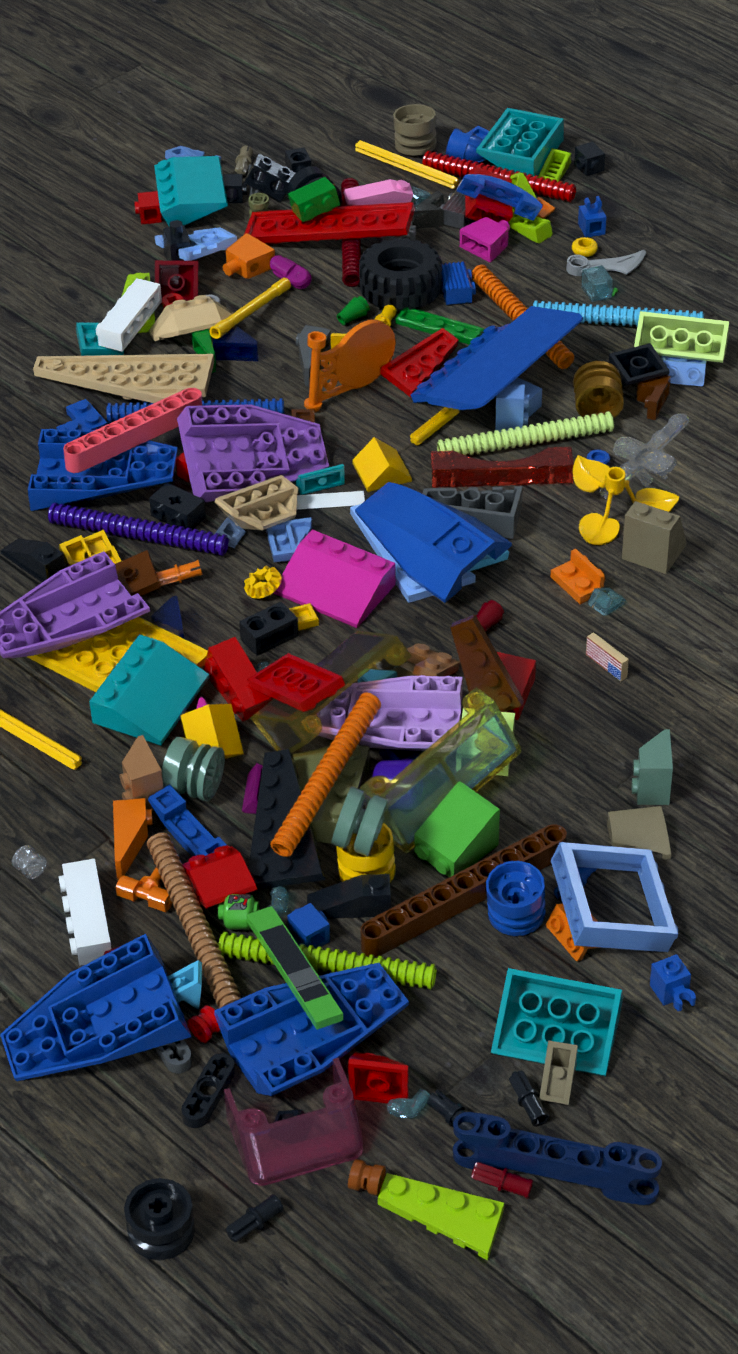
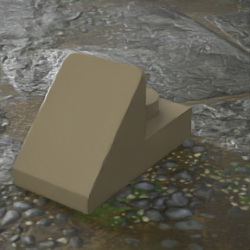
M548 1040L540 1100L570 1104L573 1078L576 1073L578 1045Z

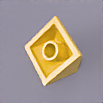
M375 437L352 460L367 492L378 490L388 482L399 485L412 482V477L397 450Z
M208 704L180 715L185 737L197 741L199 747L202 744L220 747L224 751L225 759L244 754L232 704Z

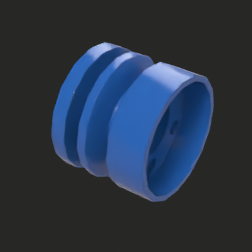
M508 861L496 866L489 873L486 880L489 921L499 932L510 936H523L534 932L542 925L546 916L544 877L539 869L530 863L522 861Z

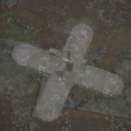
M686 414L673 415L669 419L668 424L655 432L647 444L632 437H621L615 442L614 454L628 461L620 466L625 471V480L630 481L636 475L641 483L648 487L653 482V477L650 473L660 476L664 480L668 478L666 474L675 468L677 461L673 456L665 453L663 448L687 426L689 418ZM601 488L599 494L603 499H607L608 491L606 488Z

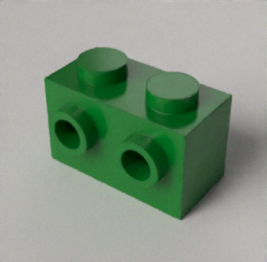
M326 177L288 193L292 211L302 222L312 220L314 217L340 206L336 188Z

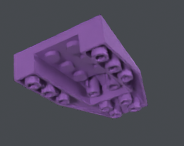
M254 405L186 406L177 418L193 495L204 499L205 502L215 501L218 497L283 475L290 482H294L297 480L298 475L329 467L320 424Z

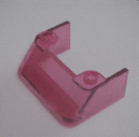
M339 1058L333 1059L334 1084L326 1088L323 1093L325 1108L268 1124L265 1114L258 1109L250 1108L238 1111L230 1088L224 1090L226 1117L247 1176L253 1184L259 1186L269 1185L357 1159L362 1154L364 1149L363 1136L354 1096Z

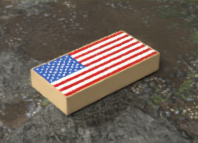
M592 633L587 636L586 655L619 681L626 679L629 659L597 634Z

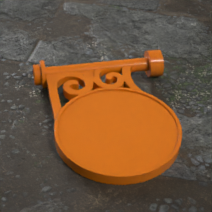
M367 320L353 327L339 344L325 352H321V349L326 346V335L319 331L310 332L307 345L312 350L309 398L304 401L306 409H315V412H318L322 407L323 400L352 389L364 387L375 381L380 376V367L390 362L393 357L396 345L393 330L383 321ZM337 382L342 384L338 387H335L337 385Z

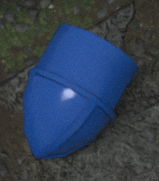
M457 128L453 130L446 148V155H449V157L454 156L455 159L457 157L461 158V160L466 159L467 162L472 160L473 163L475 161L480 163L486 160L476 153V149L483 141L481 137L473 132L467 134Z

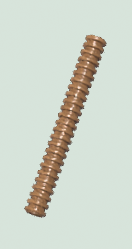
M163 832L151 836L147 841V847L161 875L170 900L173 902L185 934L188 936V941L191 943L197 960L202 962L203 975L210 987V991L213 993L217 1006L221 1008L241 999L237 985L234 983L215 936L209 927V923L206 921V916L203 914V909L200 907L196 894H194V889L191 887V883L188 880L185 869L182 867V862L179 860L169 834Z

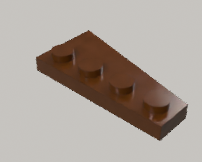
M474 614L454 622L450 628L473 708L477 710L506 712L522 706L524 700L476 615Z

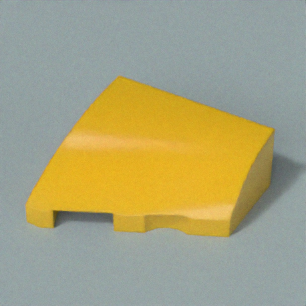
M104 530L85 538L80 535L59 544L60 551L64 553V560L68 566L105 551L114 564L121 562L115 547L111 545Z

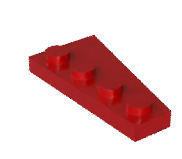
M442 328L380 367V375L411 398L410 395L417 390V386L427 381L431 377L430 375L455 350L459 339Z

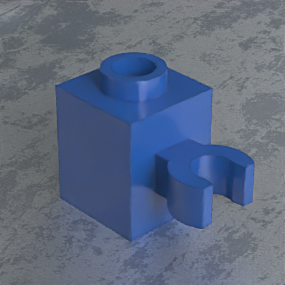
M596 196V201L591 204L588 197L585 198V205L579 206L578 224L584 236L605 235L606 215L601 208L602 201L600 197Z
M677 954L652 964L650 987L663 1006L673 1002L674 1008L677 1011H681L683 1006L681 1000L689 1001L691 1006L695 1005L696 995L690 990L691 974Z

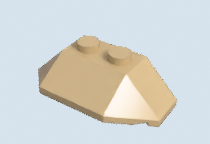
M206 295L196 296L194 300L189 301L176 300L173 304L167 305L150 328L149 334L154 341L210 329L219 321L233 314V312Z
M283 475L218 497L215 499V503L229 519L242 529L264 530L295 518L298 487Z

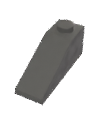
M305 325L301 333L297 334L296 346L299 349V359L305 386H310L312 348L307 345L308 334L319 331L326 335V346L321 349V352H325L331 348V329Z

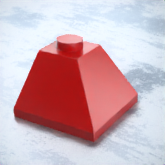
M354 1053L349 1058V1099L408 1106V1065L372 1053Z

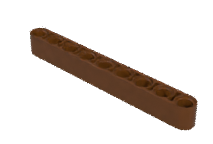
M557 824L548 825L366 921L361 926L362 952L366 956L373 954L375 957L381 956L487 899L486 880L488 875L500 864L508 861H522L530 863L539 871L551 865V859L559 843L567 841V831Z

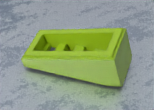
M552 148L539 174V178L544 177L545 180L550 178L551 181L555 179L559 182L571 164V153Z
M517 215L508 222L510 228L539 244L553 234L550 221L536 217L532 221Z

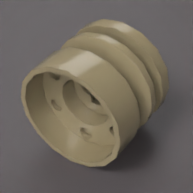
M410 104L402 106L394 112L395 149L398 152L415 156L423 155L428 150L433 151L436 148V114L433 108L422 104Z

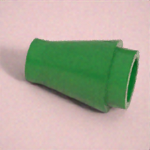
M362 296L353 297L342 311L337 314L338 321L345 325L366 316L370 310L367 301Z

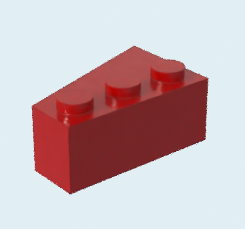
M233 637L209 647L204 671L209 673V680L226 702L232 704L234 714H237L242 721H245L268 711L272 697L250 687L247 679L257 672L237 638Z

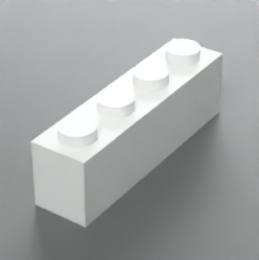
M136 278L132 285L127 288L124 295L117 300L112 310L108 311L104 320L97 325L96 335L98 336L99 346L121 352L124 351L162 302L160 284Z
M95 859L62 864L64 875L58 876L61 892H67V896H63L62 901L64 913L70 912L71 917H66L68 934L74 933V938L69 939L72 955H78L79 966L94 961L103 956L105 951L111 949Z

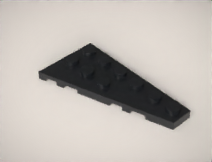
M289 749L264 753L248 867L257 890L326 880L320 863V854L316 848L312 824H309L304 836L301 837V841L290 857L280 856L273 851L270 845L302 792L294 757Z

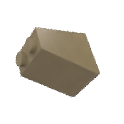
M635 501L625 514L622 559L667 574L686 546L681 517Z

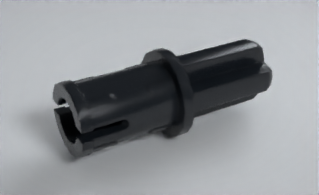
M524 1071L513 1072L509 1081L518 1096L517 1102L519 1106L524 1107L534 1127L545 1124L549 1120V1115L539 1099V1091L533 1089Z
M271 1194L269 1198L256 1207L247 1208L246 1214L226 1227L229 1239L238 1242L255 1229L261 1230L265 1222L283 1211V1204L276 1195Z

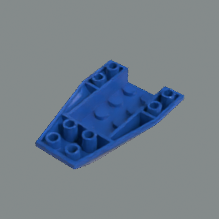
M386 483L355 509V513L407 576L444 603L462 589V576L481 559L489 555L496 560L512 546L510 541L477 518L396 483Z
M380 963L319 976L343 1012V1021L316 1030L287 983L261 989L214 1010V1015L228 1052L258 1094L273 1096L324 1072L409 1005L408 999Z

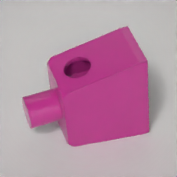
M484 217L460 229V247L488 262H492L508 245L510 225L506 220L496 222L488 217Z

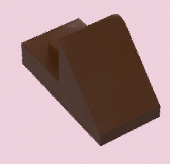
M665 375L642 381L638 384L637 401L645 403L644 408L647 409V419L656 420L670 394L671 376Z

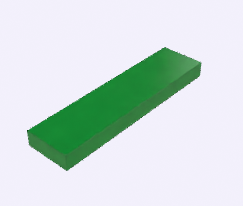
M408 307L404 308L395 319L398 325L434 334L444 328L459 339L458 342L468 345L471 344L470 341L484 333V328L417 309L409 310Z

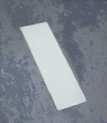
M364 491L297 495V510L359 505L365 501Z

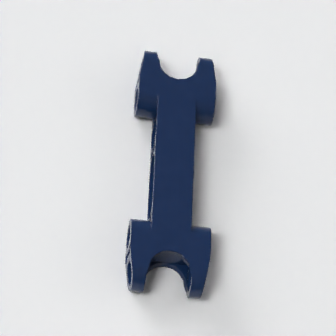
M464 1112L459 1114L453 1121V1132L460 1139L453 1146V1158L462 1167L473 1170L476 1162H481L501 1170L508 1168L600 1188L605 1197L624 1203L649 1205L658 1198L659 1185L654 1178L661 1172L662 1160L655 1151L622 1142H613L607 1145L606 1148L526 1132L510 1128L509 1122L504 1118L482 1113ZM464 1122H470L475 1127L471 1130H461L459 1125ZM468 1148L474 1154L470 1157H463L458 1151ZM651 1160L656 1164V1167L646 1169L640 1162ZM642 1186H648L653 1189V1193L643 1195L637 1189Z

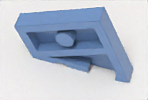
M311 517L289 520L266 529L274 562L291 559L299 543L308 535L312 528Z

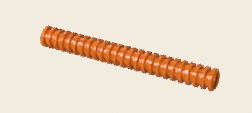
M478 265L472 270V280L511 320L514 321L528 309L485 265ZM561 341L557 342L545 353L560 369L568 368L574 361V354Z
M367 692L360 695L345 723L342 724L327 752L320 760L319 765H317L312 777L306 783L301 795L298 796L297 801L294 803L289 814H287L286 820L283 821L282 826H280L274 839H272L270 843L271 848L280 856L290 857L293 854L298 843L301 841V837L304 836L309 824H311L316 816V812L319 811L320 806L331 791L335 781H337L342 769H344L353 751H355L364 733H366L367 728L373 721L374 716H376L381 708V701L375 695Z

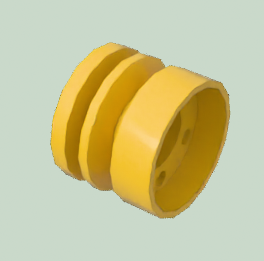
M383 823L378 839L374 841L368 857L354 851L357 834H353L350 844L345 849L336 846L338 872L342 882L367 874H390V882L393 880L396 872L392 831L385 823Z

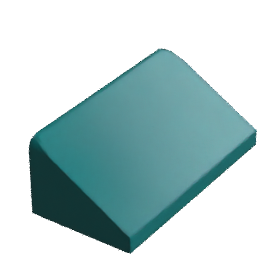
M341 464L298 475L295 483L300 495L345 484L344 465Z

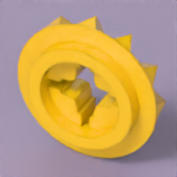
M266 565L263 569L257 568L255 573H249V578L244 580V590L251 598L267 597L280 586L282 581L281 574L275 567L270 568Z

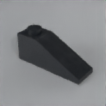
M18 538L0 550L3 556L41 583L58 571L66 568L64 553L48 542Z
M367 874L351 878L307 894V904L311 903L317 911H322L327 919L375 917L391 909L390 874Z

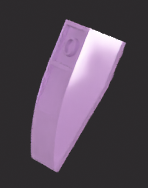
M420 675L345 684V686L337 690L335 695L317 703L315 708L305 712L300 711L297 726L309 733L334 740L360 695L367 692L379 698L381 708L376 716H374L373 721L358 745L389 750L456 752L462 718L463 677Z

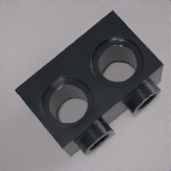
M258 154L244 183L281 202L287 192L289 181L295 172L272 161L269 157Z
M281 601L239 621L240 639L256 656L299 636L298 618Z

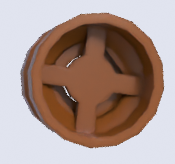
M355 1159L348 1178V1188L355 1191L364 1189L369 1194L378 1196L385 1179L386 1167L379 1164L374 1166L367 1165L365 1161Z

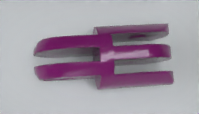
M280 255L271 258L270 268L276 277L289 279L291 285L297 289H304L310 285L312 277L307 269Z

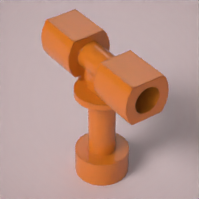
M157 868L154 869L150 877L144 876L140 881L123 875L116 884L117 896L131 901H135L137 898L147 900L148 907L167 912L173 903L167 890L162 889L159 884L161 875Z

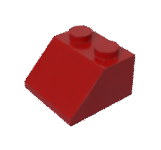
M232 846L218 847L214 850V853L206 856H193L189 858V862L182 864L191 887L194 889V894L197 896V900L205 908L224 902L228 895L246 894L257 890L241 853Z

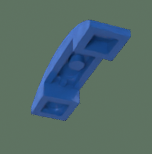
M467 174L463 177L456 190L475 199L478 194L515 207L514 214L534 221L542 209V204L525 190L492 176Z
M171 785L148 797L149 803L162 823L191 856H206L214 853L216 848L227 845L220 837L214 838L186 809V801Z

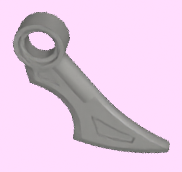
M641 250L622 257L588 260L582 255H571L567 259L566 271L574 276H582L584 274L595 275L603 271H617L627 275L641 264L646 251Z

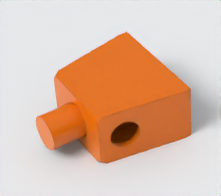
M246 233L227 248L226 263L223 264V271L228 276L237 273L246 279L271 270L270 261L275 256V249Z

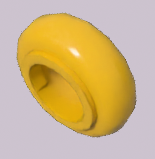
M581 237L572 243L571 248L576 255L590 257L597 252L598 245L591 238Z

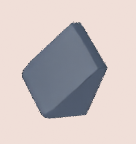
M227 517L215 533H219L221 536L223 534L227 535L229 540L228 546L235 548L246 531Z

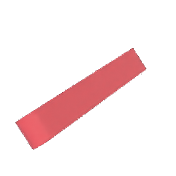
M197 388L184 389L68 442L63 448L66 470L71 473L82 472L177 428V418L186 406H202V392Z

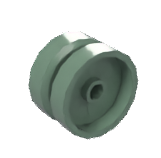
M351 786L336 824L331 844L345 849L350 844L353 834H357L354 851L368 857L374 841H377L385 819L383 815L388 799L374 795L370 798L365 810L363 809L366 798L365 791Z

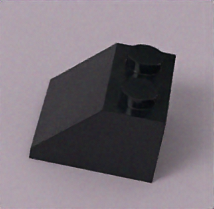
M651 343L609 354L608 363L613 364L619 370L622 387L665 376L670 372Z

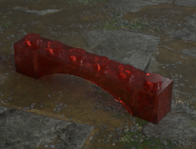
M546 448L530 457L511 461H486L471 458L456 451H432V488L573 483L574 463L572 448Z

